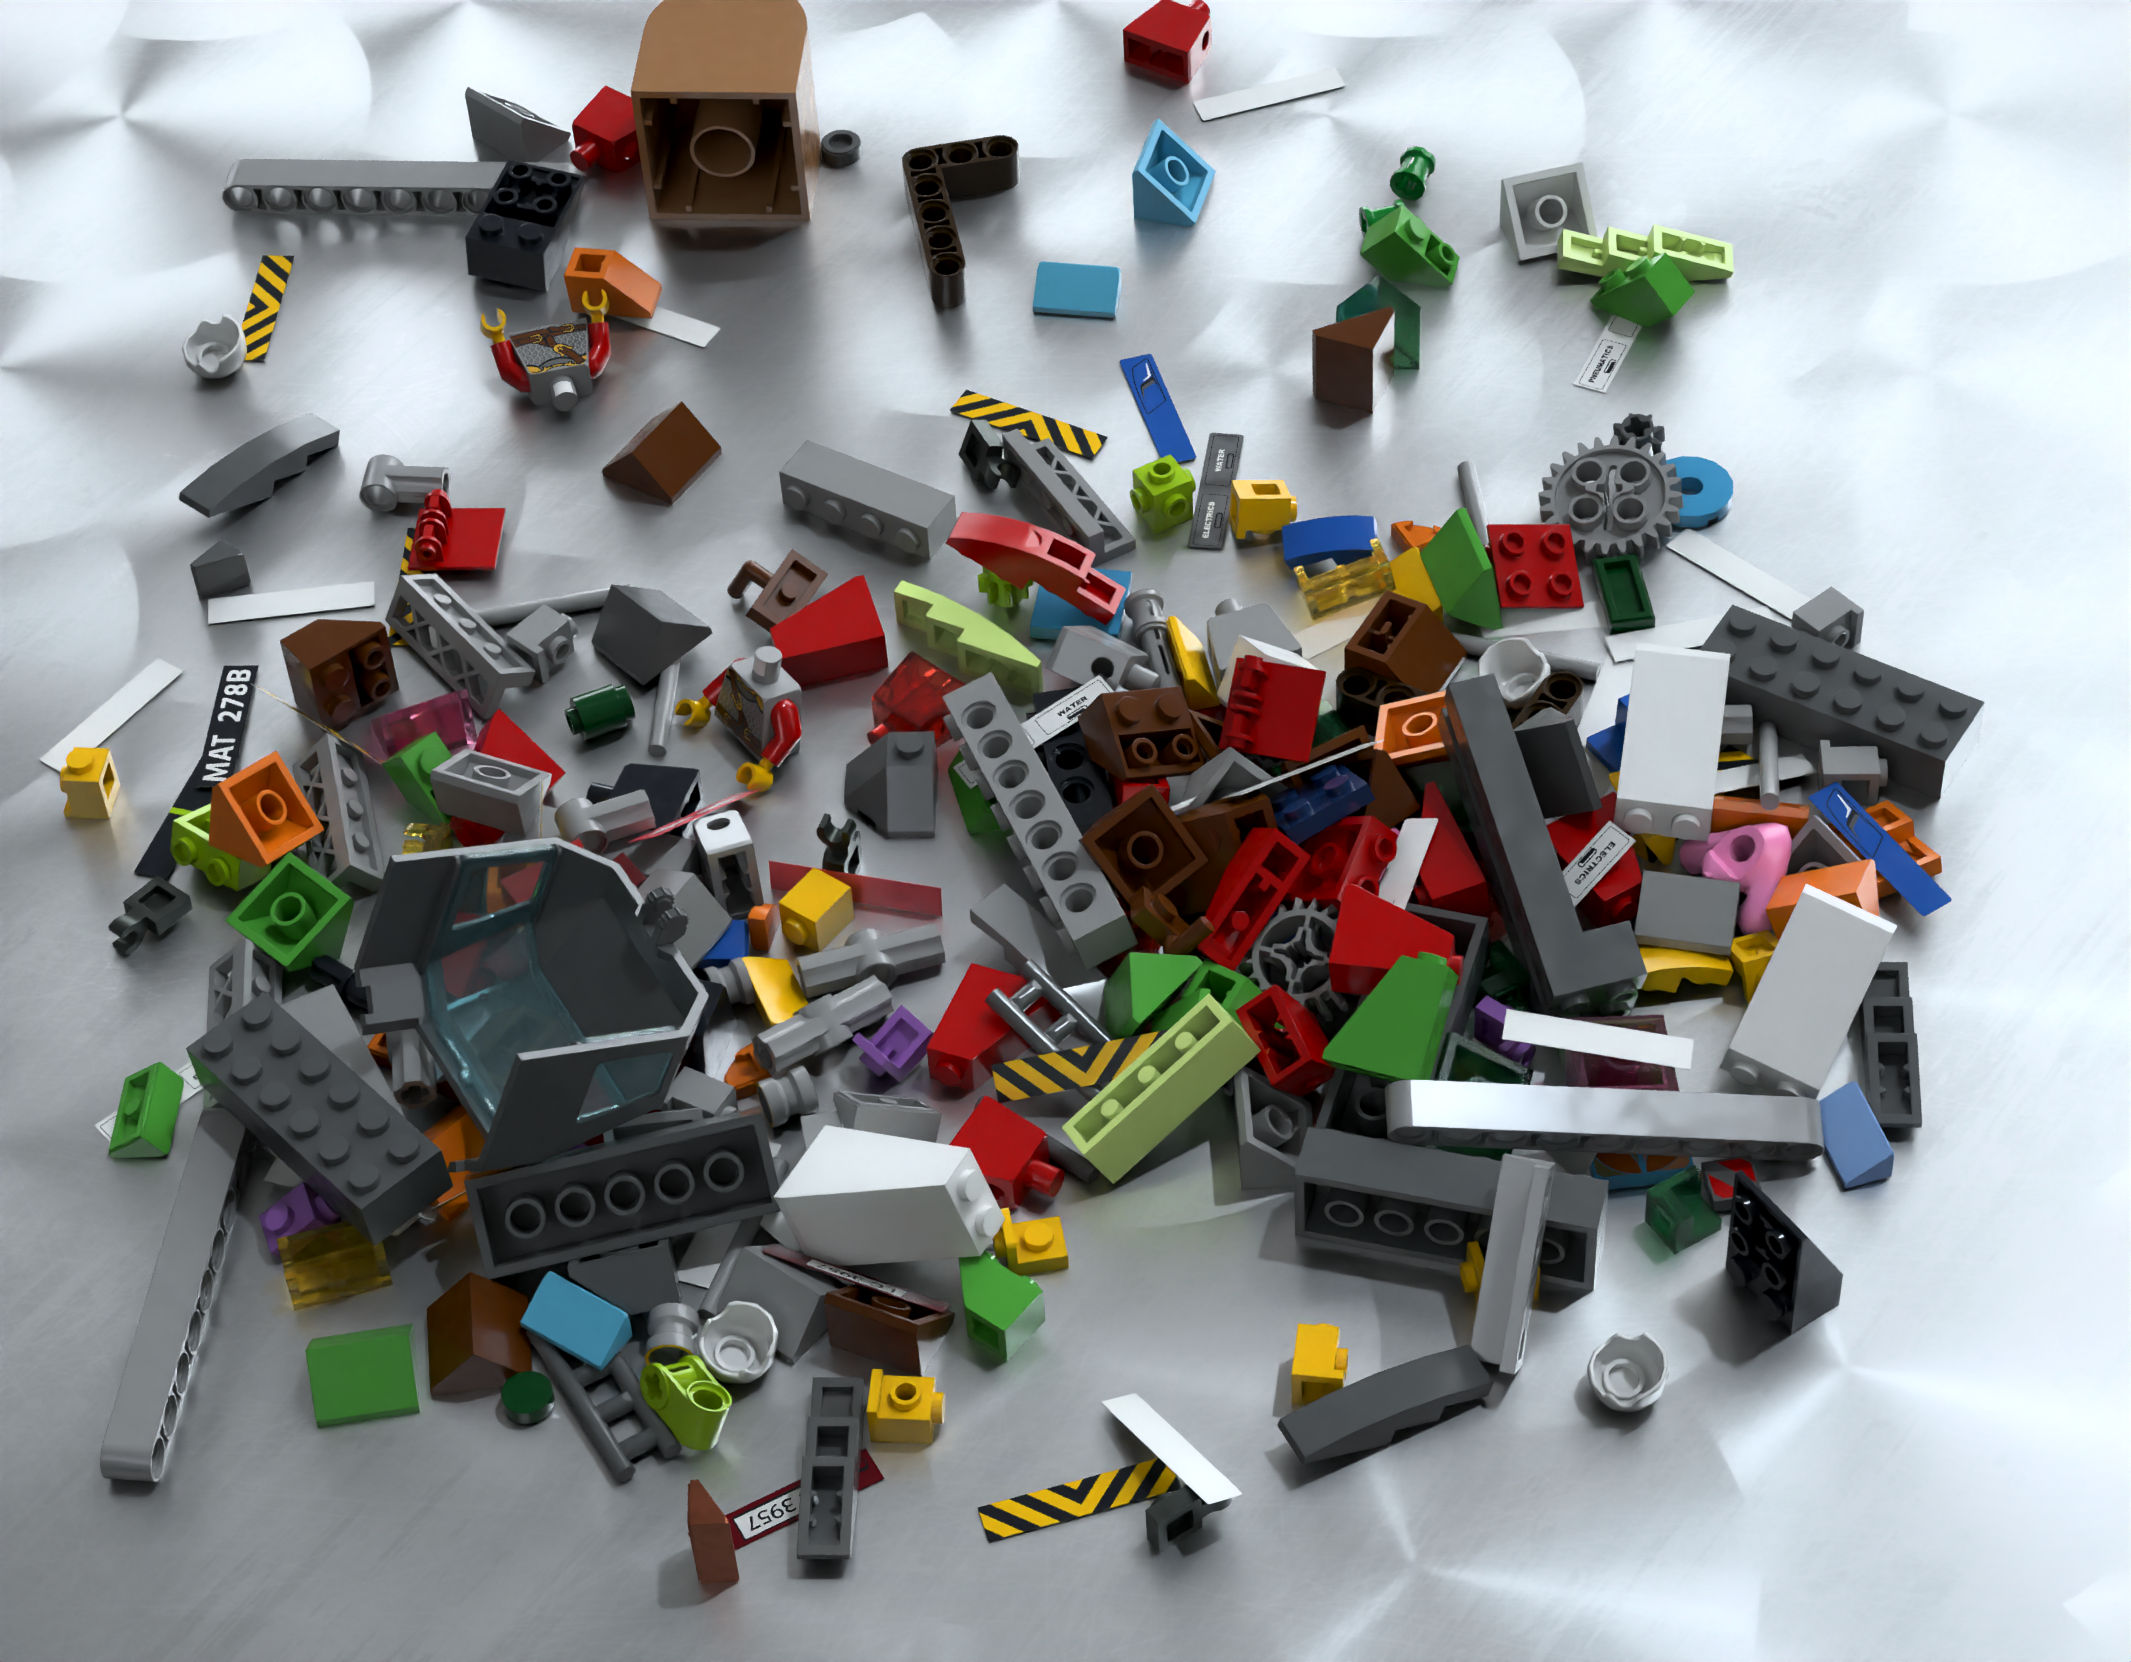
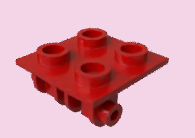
M434 489L428 493L424 499L425 508L419 509L408 571L495 570L506 508H452L450 499L445 491Z
M1488 524L1486 526L1489 542L1487 545H1483V548L1494 570L1500 608L1584 607L1570 524Z
M1245 655L1244 658L1237 657L1219 749L1226 750L1232 747L1237 752L1309 763L1327 672L1264 662L1263 658L1253 655Z

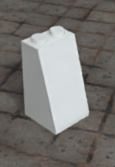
M1636 643L1613 823L1621 830L1636 834L1650 833L1685 840L1708 842L1731 654Z
M1806 884L1719 1068L1728 1071L1735 1080L1746 1085H1758L1775 1093V1096L1808 1097L1816 1100L1897 925Z
M829 1125L823 1127L774 1195V1199L803 1253L837 1266L981 1256L1005 1221L970 1148Z

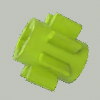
M982 566L983 573L977 575L979 592L988 594L989 604L994 603L999 607H1012L1019 604L1022 599L1029 598L1028 587L1034 585L1031 579L1020 590Z

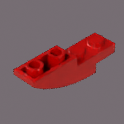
M962 512L945 543L964 557L972 559L996 574L1000 579L1011 583L1020 590L1031 579L1041 585L1046 591L1057 595L1080 609L1085 615L1093 617L1104 625H1107L1115 615L1126 590L1120 584L1091 567L1096 553L1053 531L1008 517Z

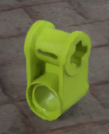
M686 1355L680 1358L678 1363L663 1366L661 1363L646 1365L641 1372L640 1388L647 1405L657 1412L671 1429L676 1440L682 1445L698 1451L714 1448L719 1440L732 1404L729 1392L717 1382L697 1355Z

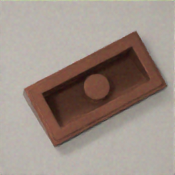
M698 1479L690 1480V1484H688L687 1525L698 1581L701 1580V1584L736 1582L739 1580V1572L729 1521Z

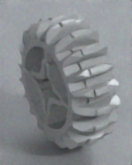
M1295 897L1292 910L1288 911L1282 903L1276 908L1278 915L1268 920L1254 941V944H1252L1244 956L1248 960L1239 964V971L1264 992L1272 986L1270 965L1278 966L1281 972H1286L1285 980L1289 984L1287 993L1315 1017L1316 1014L1320 1013L1325 1021L1332 1022L1333 1014L1330 1010L1337 1005L1341 1010L1348 1011L1349 1005L1344 999L1347 994L1361 996V994L1333 992L1331 990L1328 964L1330 956L1327 952H1322L1323 944L1320 941L1321 932H1325L1334 937L1339 912L1332 904L1323 911L1321 904L1316 901V898L1312 900L1307 908L1301 898ZM1296 934L1295 938H1293L1290 942L1282 944L1289 937ZM1311 956V962L1307 965L1304 957ZM1300 960L1304 961L1303 968L1296 966ZM1327 980L1322 986L1312 991L1318 982Z

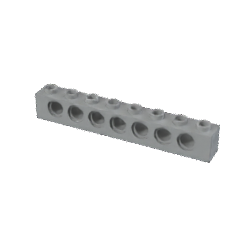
M990 672L942 696L950 714L942 718L953 740L956 742L963 738L965 741L958 748L969 770L980 769L981 773L975 775L974 778L985 800L988 801L995 797L997 803L990 806L1001 830L1012 829L1013 834L1006 838L1017 860L1020 862L1026 858L1028 859L1030 864L1023 867V870L1033 890L1037 893L1044 889L1047 894L1039 900L1052 925L1059 921L1062 922L1064 927L1057 930V934L1069 957L1078 953L1088 970L1139 944L1122 907L1101 869L1096 866L1078 841L1082 837L1079 829L993 673Z

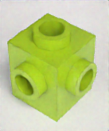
M1171 454L1132 470L1133 489L1130 490L1132 505L1155 534L1193 518V492L1196 491L1195 480L1191 472L1187 468H1182Z

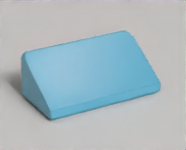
M1042 261L1037 269L1033 312L1115 318L1122 292L1121 270L1118 267Z
M549 1271L542 1279L520 1321L521 1327L599 1371L605 1368L633 1336L629 1316L624 1311L552 1271Z

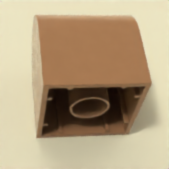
M797 0L662 1L652 11L646 21L630 91L649 219L811 221L821 162V142L807 18L801 4Z

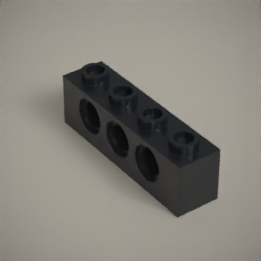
M1079 687L1034 693V712L1026 713V721ZM1079 721L1034 749L1082 836L1099 818L1114 809L1106 771L1090 759Z

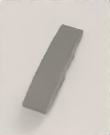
M1005 883L970 909L971 922L1004 947V958L1007 962L1020 970L1027 961L1032 959L1106 1030L1104 986L1108 982V978L1096 966L1087 970L1078 953L1069 957L1057 934L1059 929L1052 925L1046 917Z

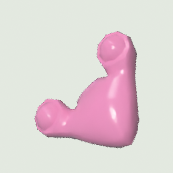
M1775 822L1760 823L1723 832L1709 833L1708 842L1685 840L1679 849L1681 866L1690 874H1702L1703 878L1740 883V893H1744L1746 899L1739 907L1736 925L1743 936L1764 930L1772 931L1773 928L1765 909L1781 877L1786 876L1792 850V839L1788 826Z

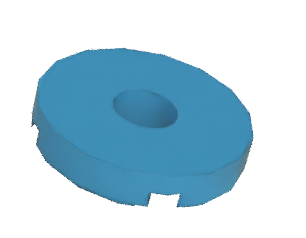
M1681 456L1666 460L1667 464H1675L1677 477L1681 478L1682 491L1694 490L1698 492L1695 495L1682 494L1684 505L1683 508L1679 509L1680 522L1672 525L1698 528L1708 525V520L1714 519L1717 516L1718 520L1726 516L1733 503V480L1727 470L1716 462L1701 457Z

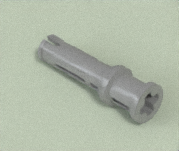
M1141 589L1131 593L1124 602L1125 614L1128 618L1132 619L1134 626L1132 629V639L1139 648L1143 649V652L1148 654V669L1162 676L1159 688L1181 686L1167 638V619L1163 617L1162 613L1164 608L1163 597L1154 589Z

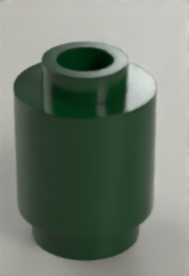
M612 684L572 697L570 698L571 708L564 710L571 733L573 735L580 734L584 741L627 726V721L636 718L632 700L624 685L614 687Z

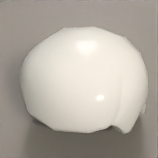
M224 314L222 320L218 322L203 319L197 329L187 336L182 346L187 367L196 374L208 379L224 378L238 371L247 355L246 340L241 324L227 314Z
M1522 637L1507 638L1488 647L1478 662V677L1494 673L1506 709L1512 708L1517 710L1525 707L1542 681L1550 675V665L1547 663L1544 653H1540L1535 649L1528 639Z
M742 1301L729 1302L720 1314L707 1319L704 1324L698 1346L700 1358L707 1370L720 1381L738 1384L750 1383L762 1376L771 1367L778 1344V1330L772 1315L758 1304Z
M1620 1332L1614 1334L1593 1351L1587 1366L1590 1389L1597 1398L1613 1410L1634 1412L1646 1408L1660 1398L1669 1377V1365L1665 1348L1647 1332L1640 1336H1628Z

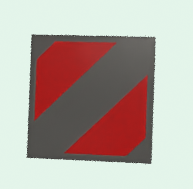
M1751 1155L1701 1163L1700 1174L1713 1213L1731 1210L1735 1173L1740 1170L1762 1190Z

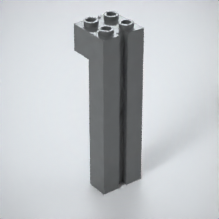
M1494 673L1448 684L1444 698L1446 707L1441 708L1437 726L1533 1012L1535 1014L1578 1021H1588L1600 1017L1603 1021H1614L1628 1015L1638 998L1637 989L1642 988L1648 974L1630 921L1582 931Z

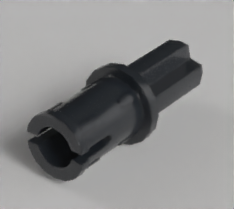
M328 955L315 957L311 962L310 977L325 987L333 984L344 1004L352 1002L368 1012L365 986L356 987L354 969H350Z

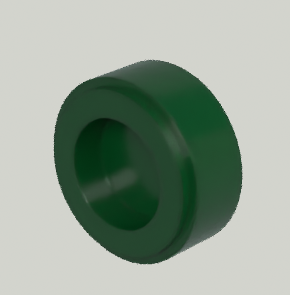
M524 1371L513 1375L505 1382L501 1391L504 1411L511 1420L517 1423L531 1424L541 1421L550 1414L555 1404L550 1380L545 1375L535 1371Z

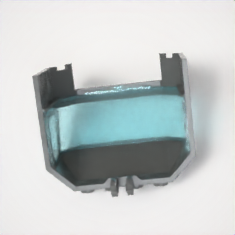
M557 837L390 856L354 965L356 987L365 986L369 1014L360 1015L362 1036L415 1028L485 1140L480 1157L452 1161L449 1163L446 1173L462 1171L483 1172L543 1162L645 1113L662 1108L709 997L704 985L697 979L680 950L674 945L675 941L685 935L689 918L683 909L673 908L672 904L675 903V898L669 888L666 889L660 886V888L651 890L647 897L643 899L637 887L631 882L620 864Z

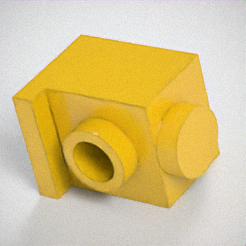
M1232 480L1228 521L1236 539H1245L1246 531H1252L1261 535L1272 534L1275 530H1282V526L1296 521V497L1290 495L1284 480Z
M74 747L73 751L66 757L67 765H64L60 772V788L63 793H67L68 797L63 811L64 815L69 818L110 819L120 788L110 749Z
M1298 1323L1291 1373L1292 1404L1307 1405L1345 1387L1349 1349L1339 1348V1327L1327 1323L1315 1325Z
M872 1369L867 1404L870 1441L933 1444L935 1424H943L945 1418V1393L936 1392L935 1377L883 1375L882 1369Z

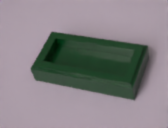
M1637 554L1593 559L1592 572L1610 635L1654 628L1656 618Z

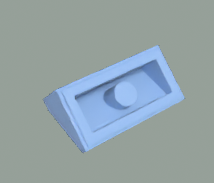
M1853 1081L1845 1084L1820 1100L1825 1152L1844 1189L1891 1177L1894 1152L1858 1083Z

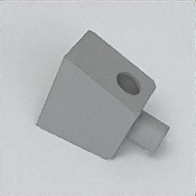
M1226 599L1217 605L1215 609L1216 616L1211 617L1207 621L1208 654L1217 691L1239 635L1297 653L1302 657L1300 643L1269 605L1259 604L1243 609L1237 599Z
M1091 625L1063 626L1045 667L1082 685L1100 675L1114 692L1159 688L1162 680L1161 675L1145 668L1148 661L1147 653Z
M730 810L723 813L707 814L692 823L694 837L698 843L705 884L708 891L732 920L747 918L755 905L762 906L764 904L752 839L738 811ZM725 872L737 873L740 876V880L732 886H727Z

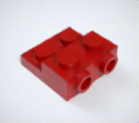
M1373 815L1345 817L1299 844V847L1307 852L1311 858L1280 903L1289 911L1293 909L1295 897L1301 898L1307 908L1312 900L1316 898V901L1321 904L1323 911L1332 904L1339 912L1345 884L1357 885L1379 896L1378 881L1385 867L1396 856V839L1398 835Z

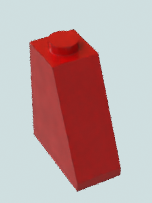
M864 575L850 579L770 628L772 647L777 648L782 653L781 667L800 687L888 667L885 634Z
M500 708L492 715L479 733L474 751L551 773V782L545 796L566 773ZM452 816L449 827L455 832L458 841L464 847L497 844L507 834L506 831L456 816Z
M1614 791L1600 798L1603 808L1590 812L1566 815L1546 825L1562 871L1609 821L1614 823L1617 794ZM1633 845L1577 905L1597 928L1631 921L1637 915L1642 875Z
M1345 884L1328 962L1331 990L1333 992L1369 995L1401 955L1417 959L1418 952H1427L1446 958V966L1450 967L1459 976L1456 985L1461 984L1464 959L1463 956L1456 955L1453 934L1357 885Z
M974 963L970 964L926 1047L929 1076L931 1079L938 1080L947 1086H959L975 1091L993 1077L991 1065L1013 1061L1031 1048L1018 1033L985 1003L988 995L996 988H999L1008 998L1012 997L1028 983L1023 977ZM1043 996L1024 1011L1043 1031L1063 1016Z

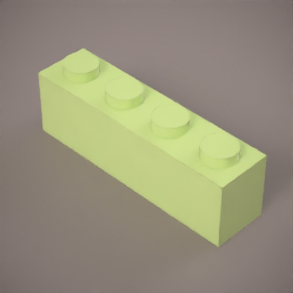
M1208 994L1062 1126V1129L1083 1156L1115 1184L1253 1059L1261 1049L1232 1016Z

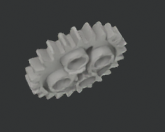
M1613 435L1610 445L1604 446L1601 439L1595 437L1594 448L1588 449L1580 442L1577 444L1578 455L1574 456L1565 451L1562 453L1564 466L1555 463L1550 465L1552 477L1542 478L1544 491L1538 494L1541 521L1545 524H1570L1575 556L1584 551L1586 563L1588 564L1593 561L1596 555H1602V558H1607L1613 555H1628L1632 551L1642 559L1645 557L1643 546L1648 544L1652 548L1659 549V535L1671 537V523L1680 522L1679 509L1683 508L1684 505L1681 478L1677 477L1675 464H1667L1664 452L1653 456L1652 444L1649 442L1642 448L1637 449L1635 437H1631L1624 446L1619 445L1617 435ZM1615 469L1614 483L1616 492L1613 494L1612 499L1613 526L1610 531H1605L1608 520L1606 508L1609 505L1610 492L1608 485L1609 473ZM1592 517L1591 519L1583 520V518ZM1631 517H1636V519L1626 520Z

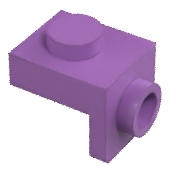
M1486 995L1475 1007L1474 1038L1497 1051V1059L1513 1074L1517 1070H1525L1535 1055L1536 1046L1529 1043L1502 1039L1506 1010L1516 1009L1509 1005H1503Z
M901 1004L870 1040L866 1039L859 1032L852 1040L864 1051L859 1059L877 1076L881 1077L887 1071L902 1082L927 1054L926 1047L934 1033Z
M304 1182L259 1215L270 1253L282 1260L294 1253L319 1232L326 1234L336 1241H339L346 1235L341 1215Z

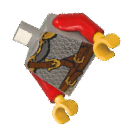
M601 289L603 301L596 307L589 305L587 291L583 293L582 301L585 311L591 316V323L589 324L587 319L583 318L509 333V340H505L503 335L506 326V315L501 309H497L496 312L500 323L497 327L489 326L485 321L484 314H482L480 330L484 336L493 341L494 345H491L490 348L501 379L519 392L528 393L535 405L541 406L553 403L554 407L560 411H569L576 407L578 398L589 396L593 392V379L601 376L611 358L609 324L604 322V315L609 310L606 292Z
M761 646L755 651V656L735 660L702 690L704 696L698 701L682 699L677 703L674 711L676 715L680 716L691 714V717L684 723V726L701 728L708 724L711 717L710 708L714 705V715L760 762L758 765L746 762L739 767L736 774V780L739 783L746 784L748 790L761 789L756 792H765L770 789L773 783L771 769L774 765L779 768L788 755L800 751V738L802 736V691L800 685L781 667V651L772 646Z

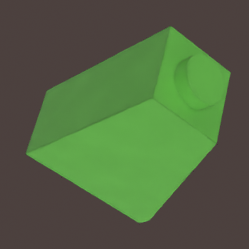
M1418 952L1417 959L1401 955L1327 1045L1322 1059L1334 1068L1389 1082L1430 1080L1459 976L1450 967L1446 966L1447 959L1427 952Z

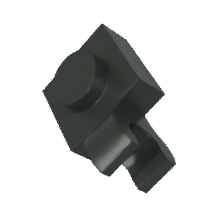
M971 420L958 455L976 481L985 480L986 484L992 489H997L1000 479L1005 480L1011 488L1017 487L1021 470L1014 463L1001 458L1004 447L1003 443L987 420Z
M824 814L816 831L820 841L827 845L823 856L822 869L858 875L863 864L860 831H856L857 827L853 819L848 818L844 827L839 829L831 823L830 814Z
M157 875L123 902L126 914L117 917L108 926L111 932L120 937L112 943L113 947L123 954L129 955L140 946L148 930L159 936L193 909L190 896Z
M1188 1485L1173 1493H1164L1145 1510L1147 1540L1160 1554L1202 1528L1203 1517L1212 1512L1227 1508L1232 1503L1233 1498L1208 1505Z

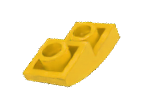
M1645 944L1638 945L1648 973L1642 988H1640L1645 991L1662 990L1676 993L1682 977L1700 985L1713 983L1727 986L1734 971L1727 955Z

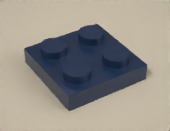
M1339 764L1337 766L1327 765L1320 768L1311 775L1310 782L1296 790L1288 788L1280 791L1270 799L1278 830L1298 845L1376 799L1367 782L1342 764Z

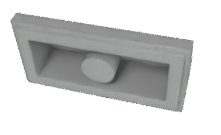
M844 1091L834 1092L833 1102L844 1128L936 1143L942 1114L939 1110L918 1098Z

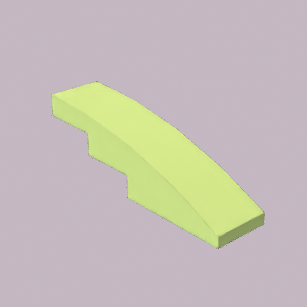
M1653 224L1648 236L1608 226L1603 239L1563 229L1558 239V268L1604 277L1616 268L1625 271L1634 261L1643 256L1651 259L1666 252L1687 281L1731 278L1734 272L1733 246L1730 243Z
M901 580L894 590L897 623L927 632L928 647L958 657L960 673L980 678L992 672L1000 686L1033 696L1034 693L1044 692L1041 660L1012 635L980 614L941 594Z

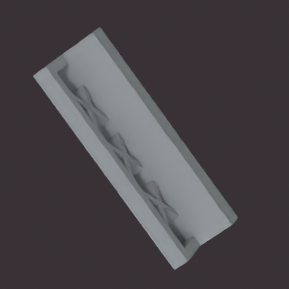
M1018 429L1002 434L1004 460L1014 463L1021 470L1018 483L1063 537L1096 553L1091 565L1092 568L1136 549V539L1050 438L1031 445ZM1043 456H1047L1052 461L1051 467L1044 461ZM1065 484L1072 485L1074 487L1073 491L1071 492ZM1086 509L1093 510L1095 512L1094 518L1088 513ZM1104 534L1115 536L1118 540L1105 545Z
M436 573L400 576L385 621L483 719H490L497 711L505 688L531 685L535 670ZM408 603L411 605L414 621L412 625L403 617ZM430 626L436 631L439 649H435L431 645L428 628ZM453 651H457L461 656L463 674L456 670ZM480 675L490 684L485 698L481 695L478 680Z
M326 733L292 765L295 782L325 829L305 842L309 866L339 889L350 881L375 893L381 886L385 871L363 753L348 743ZM318 765L314 778L311 782L310 771ZM324 792V799L317 814L316 810ZM330 825V832L323 847L322 842ZM334 859H335V860H336L337 870L334 871V872L328 877V874H329V872H330V869H331L332 864H333Z
M247 938L243 939L209 967L207 1033L263 992L267 993L279 1005H282L283 966ZM229 972H231L228 980L226 981V975ZM204 1089V1108H225Z
M1506 1153L1502 1156L1470 1348L1479 1361L1499 1364V1372L1515 1374L1523 1362L1556 1163Z

